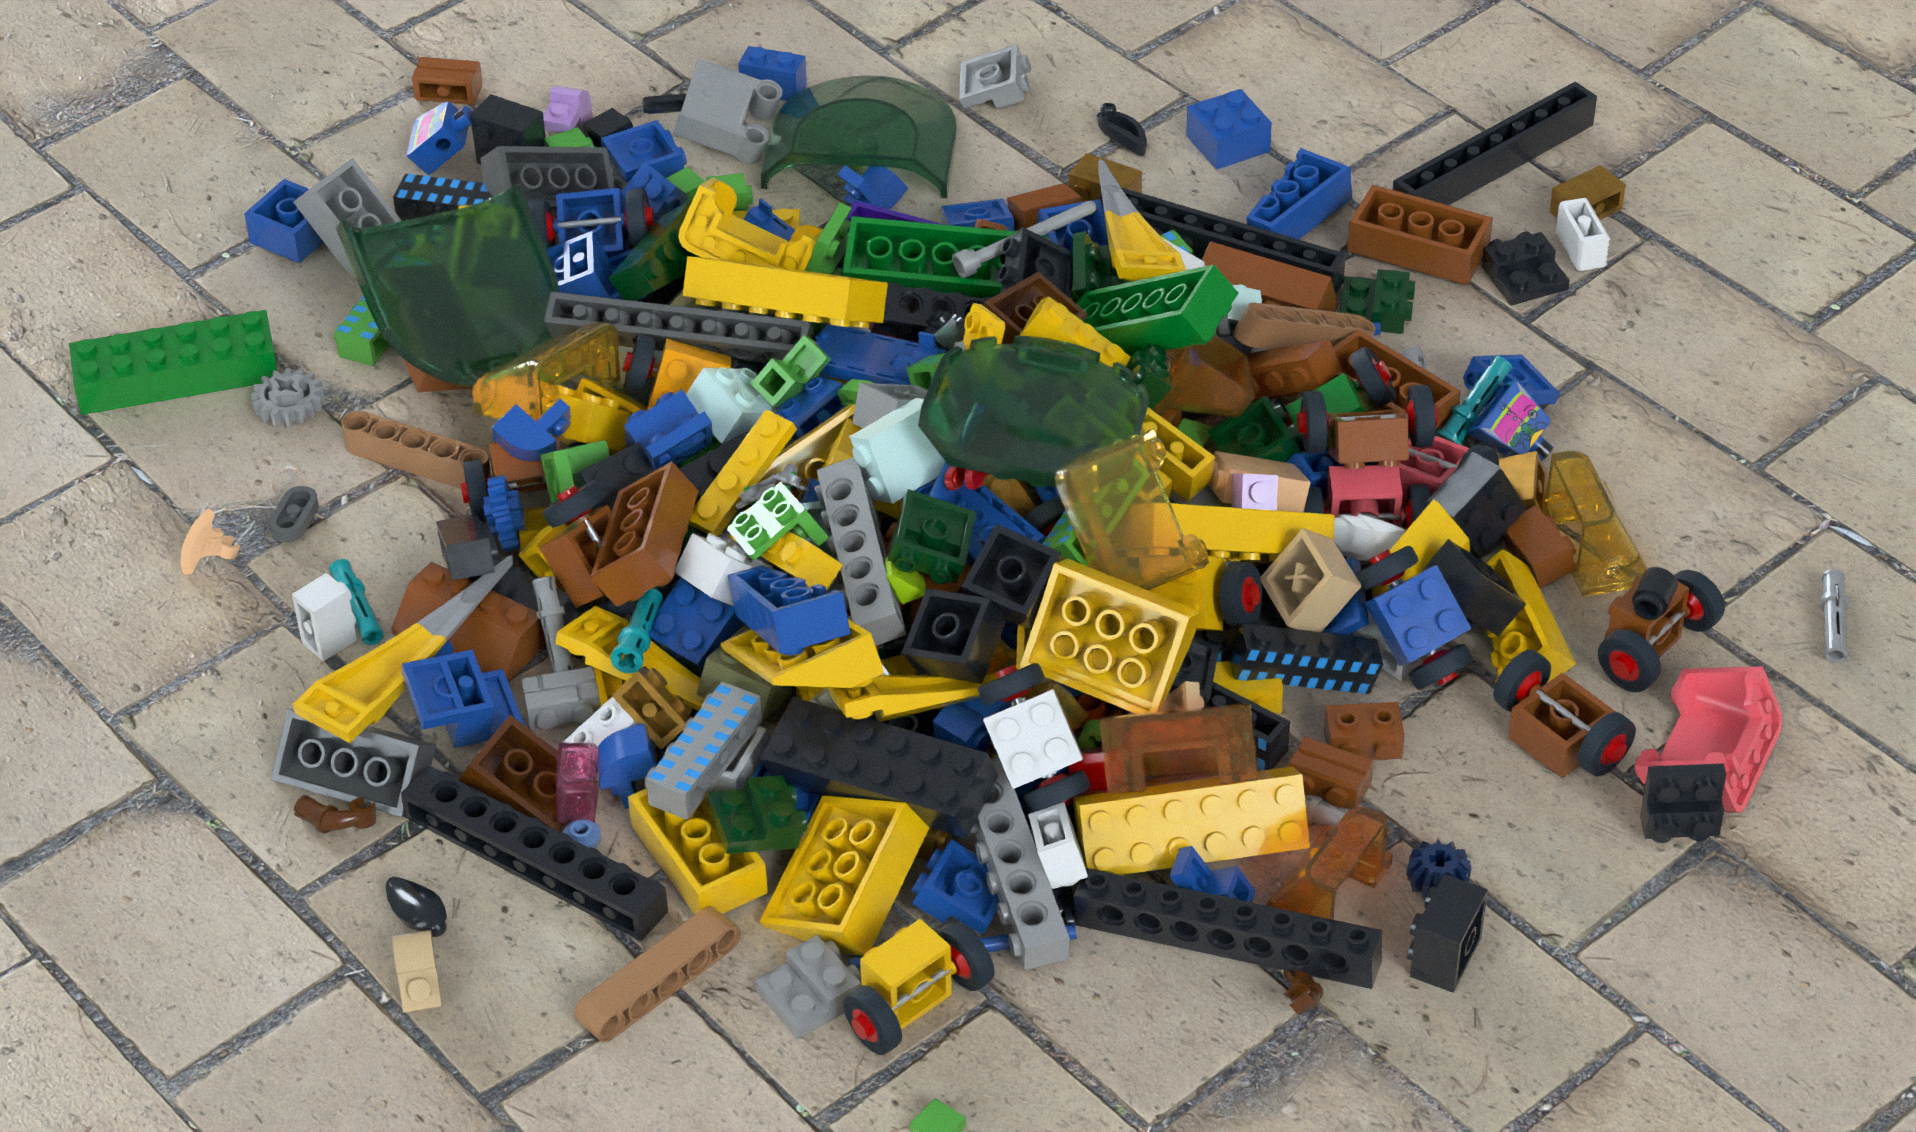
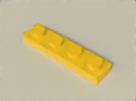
M766 409L695 505L689 520L690 526L706 534L710 533L719 537L738 511L735 506L741 501L738 495L744 491V487L758 484L797 429L794 423Z

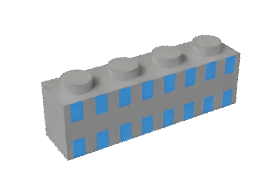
M721 682L713 693H709L694 718L691 717L686 722L684 730L676 742L669 744L659 764L649 770L645 779L649 805L688 820L762 722L760 696L725 682Z

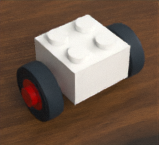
M1033 663L1017 670L1014 664L996 672V680L986 683L977 689L984 705H990L998 701L1009 702L1014 700V702H1011V707L983 719L1012 789L1043 777V779H1047L1041 781L1037 788L1023 795L1024 802L1030 813L1062 802L1065 803V806L1073 804L1072 797L1087 791L1091 786L1084 770L1068 775L1060 773L1054 776L1057 770L1083 760V755L1055 690H1049L1028 700L1025 697L1021 698V696L1028 694L1031 687L1045 680L1043 671L1038 663Z

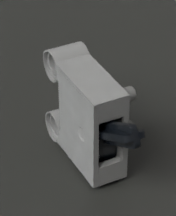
M698 58L686 94L644 97L642 99V109L647 114L680 112L674 129V135L737 156L744 163L755 164L762 158L769 140V133L764 126L757 123L742 125L746 111L749 109L750 114L759 120L773 118L782 97V89L772 80H759Z

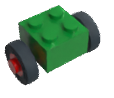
M1363 347L1351 355V362L1357 379L1353 381L1343 373L1313 390L1323 393L1328 413L1375 411L1369 396L1379 407L1387 405L1396 398L1395 390L1390 380L1392 376L1389 369L1382 360H1378L1368 347ZM1301 398L1287 405L1286 408L1279 400H1271L1270 402L1273 407L1280 404L1290 421L1285 423L1286 427L1293 424L1297 430V413H1300ZM1327 433V446H1326V449H1329L1328 433ZM1303 442L1298 444L1300 450L1304 452Z

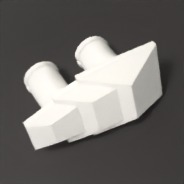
M1360 513L1358 517L1342 514L1340 518H1334V542L1342 555L1347 557V559L1352 557L1360 561V564L1368 566L1372 565L1369 560L1370 558L1387 549L1390 550L1406 531L1404 528Z

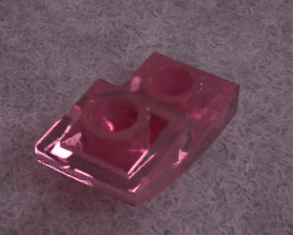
M559 743L556 806L557 821L559 823H571L581 819L595 822L598 786L595 784L598 747L595 743Z

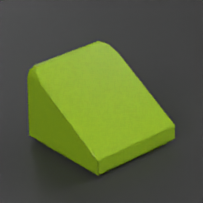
M886 557L884 561L886 578L898 601L904 605L923 597L926 591L924 576L916 570L910 573L900 571L895 563L887 561L888 557Z

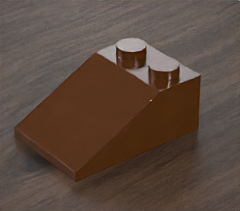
M1040 272L1033 274L983 303L985 308L1005 322V331L998 359L1016 374L1021 373L1041 359L1040 356L1019 342L1017 338L1037 304L1042 299L1049 296L1057 303L1064 305L1069 312L1082 321L1088 315Z
M511 715L508 716L468 764L459 781L470 787L479 788L484 794L499 802L508 803L513 809L524 815L537 818L544 825L557 832L597 783L595 779L581 771L577 765Z

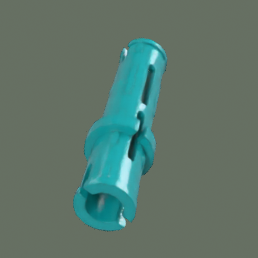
M338 559L334 561L329 567L330 574L337 582H343L351 593V610L356 618V626L363 643L366 645L379 643L384 637V632L364 594L365 586L362 580L356 578L349 560Z

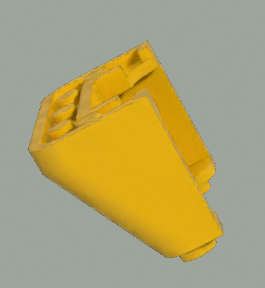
M713 177L699 185L679 231V242L683 248L702 258L724 259L806 271L815 244L823 229L810 224L802 225L795 230L790 241H787L733 215L732 213L737 203V194L727 183Z

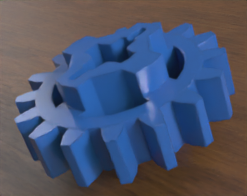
M504 475L488 478L489 496L483 497V508L490 533L493 537L499 536V541L502 543V548L505 552L520 549L519 530L526 529V518L518 490L510 491V486Z

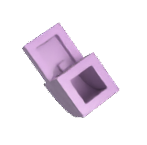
M554 86L550 90L551 102L543 114L545 130L561 133L578 127L584 134L583 123L593 118L589 92L587 90Z

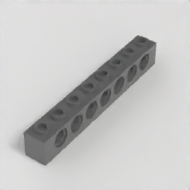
M559 292L550 293L544 319L552 338L634 348L637 337L639 335H646L656 339L654 350L663 351L666 338L731 356V359L768 363L772 358L783 360L803 335L809 336L814 341L816 340L809 321Z

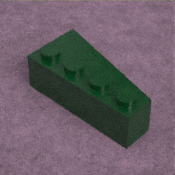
M691 201L664 214L608 278L624 300L635 301L684 276L687 256L700 257L683 248L678 236L681 225L692 203Z

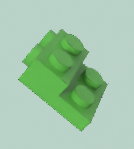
M841 202L839 203L815 244L806 271L837 276L842 275L843 269L840 267L841 265L844 266L848 231L851 223L847 219L852 209L851 207Z

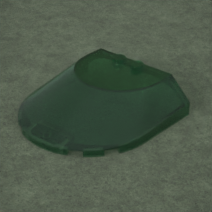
M863 75L838 78L816 84L790 98L778 111L773 122L760 174L761 189H768L770 179L781 170L790 166L815 163L892 167L909 170L926 178L939 189L941 198H947L957 142L955 115L944 99L921 85L898 78Z
M520 184L512 185L508 190L483 202L448 212L366 228L352 227L348 220L340 221L336 227L379 331L403 359L422 372L448 383L480 387L483 386L486 373L500 376V372L503 370L517 375L524 374L541 359L553 342L554 338L549 333L544 319L550 293H560L559 285Z
M995 336L971 340L970 349L962 351L963 348L955 346L940 360L922 403L918 426L948 465L993 474L994 477L1002 480L1017 479L1027 481L1035 487L1050 486L1089 495L1132 470L1147 415L1149 395L1145 385H1136L1134 383L1135 374L1121 363L1115 362L1110 367L1099 362L1101 354L1099 352L1064 341L1033 336H1014L1013 344H997Z

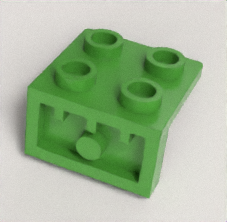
M605 440L540 454L551 504L559 500L557 497L559 493L574 485L572 476L575 473L610 456Z
M782 482L766 490L757 503L747 511L737 515L733 523L727 528L752 560H756L792 528L804 540L810 536L818 547L829 538Z

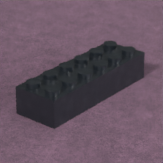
M792 697L760 757L770 776L783 775L787 785L793 784L797 788L823 796L904 802L930 828L966 839L998 778L996 769L986 752L868 718H847L841 710Z

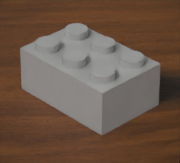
M351 158L293 202L352 279L412 235L354 158Z

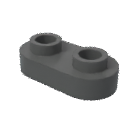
M297 486L289 489L284 494L269 521L271 534L275 540L290 543L304 535L319 508L317 493L314 489L307 486Z

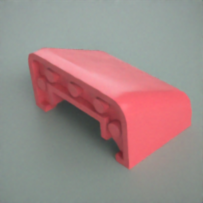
M1764 667L1682 669L1676 684L1673 685L1671 690L1672 701L1677 705L1680 716L1661 755L1655 749H1644L1640 756L1637 757L1635 762L1636 775L1645 785L1648 767L1724 763L1726 771L1722 795L1724 812H1743L1782 729L1781 709Z

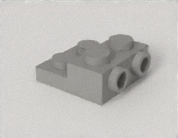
M1014 45L961 62L959 100L963 108L981 105L986 101L992 100L997 109L1025 100V92L1031 90L1030 82L1026 73L1031 72L1028 56L1022 55L1018 45Z
M816 935L787 951L786 963L754 980L755 991L793 1034L800 1039L844 1013V998L850 992L862 986L861 972L854 964L846 967L841 961L842 956L839 948L832 940L824 942Z

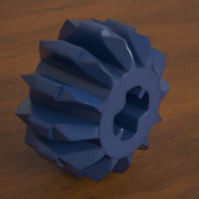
M1437 838L1433 845L1423 841L1419 849H1412V853L1409 855V864H1407L1406 876L1407 880L1411 882L1412 892H1422L1425 900L1431 886L1437 888L1444 874L1469 882L1472 867L1470 861L1467 860L1465 849H1456L1453 841L1447 845L1441 844Z

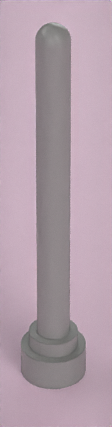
M1087 201L1027 229L1043 236L1094 213L1096 204L1093 201ZM1006 238L976 252L973 249L970 251L964 249L953 254V264L960 277L964 279L975 274L977 269L981 267V263L1001 255V246Z

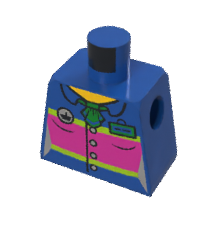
M444 102L416 118L407 157L427 175L433 173L464 147L468 127L471 125L470 114L473 112L472 109L464 106L459 110L451 102Z
M1518 380L1504 383L1467 431L1468 434L1505 457L1537 451L1541 461H1543L1553 450V446L1541 436L1549 426L1550 418Z

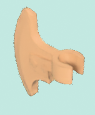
M207 508L196 519L183 542L180 565L184 575L192 574L198 561L205 556L218 555L224 559L231 560L236 558L240 549V545L232 546L234 537L223 535L224 532L221 528L212 527L215 513L210 508Z

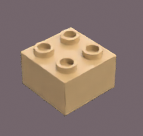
M1305 528L1296 535L1260 577L1261 583L1286 625L1293 629L1322 632L1362 587L1333 539Z

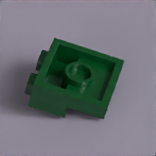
M1085 231L1073 234V291L1079 298H1081L1084 292L1120 285L1124 282V279L1119 278L1116 269L1112 267L1109 245L1099 247Z
M1378 269L1376 279L1344 276L1340 313L1356 314L1365 317L1371 322H1380L1381 332L1403 334L1405 321H1411L1413 302H1407V300H1414L1416 281L1409 280L1410 272Z
M1147 344L1141 352L1138 350L1131 356L1126 366L1128 383L1123 385L1122 388L1151 410H1154L1172 389L1173 385L1168 353L1157 344L1152 346Z
M1266 395L1208 430L1219 451L1224 453L1285 463L1294 453H1302L1298 444L1303 441L1293 424L1286 427L1285 423L1290 420L1280 404L1273 407Z
M908 489L903 499L898 525L893 533L887 561L895 563L896 567L903 572L910 573L917 570L929 574L931 579L939 584H947L950 581L957 583L965 567L976 511Z
M783 775L747 778L745 789L709 791L707 805L726 854L799 848L802 832H806L807 816L804 810L796 809L797 793L793 784L787 785Z

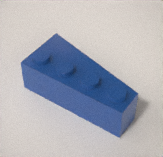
M1300 148L1296 154L1295 162H1289L1284 169V176L1281 180H1275L1271 185L1270 194L1264 195L1246 217L1248 225L1295 239L1302 238L1352 199L1351 167Z
M762 565L728 575L736 616L780 654H799L807 646L851 634L844 596L841 591L833 590L827 594L826 587L823 585L815 584L812 585V588L806 587L805 579L799 577L787 578L786 573Z

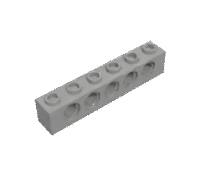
M852 457L817 470L820 485L815 486V491L821 506L826 507V510L821 512V516L827 531L832 532V536L827 541L833 557H838V561L843 564L836 576L839 583H844L845 589L840 591L843 592L846 610L851 611V616H848V619L869 631L875 646L907 635L899 601L886 578L884 561L887 553L873 497L870 495L867 486H865L866 478L861 466Z
M1000 758L991 759L998 778L986 802L991 803L984 804L970 834L975 833L978 841L975 843L979 863H986L989 871L986 873L988 889L991 895L997 894L1000 903H997V911L1002 926L1008 925L1011 934L1008 935V942L1013 957L1019 956L1024 970L1068 960L1070 938L1015 789H1012ZM1027 923H1035L1037 925H1028Z

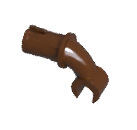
M308 795L301 796L294 806V815L313 824L321 833L342 830L353 826L364 829L376 823L375 802L365 808L364 797L352 800L349 805L350 809L342 811L333 805H323Z
M1283 970L1285 978L1292 987L1284 993L1292 1001L1290 1004L1292 1009L1301 1015L1306 1010L1316 1008L1323 996L1322 986L1304 971L1294 970L1296 974L1293 975L1291 971Z

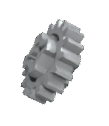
M286 368L283 374L274 370L273 377H261L262 384H254V393H251L255 415L261 416L263 423L272 420L274 427H277L281 422H285L286 427H291L293 421H297L302 425L304 424L303 418L314 419V410L322 411V402H325L321 379H315L313 372L304 375L302 368L298 369L296 373H291V369Z

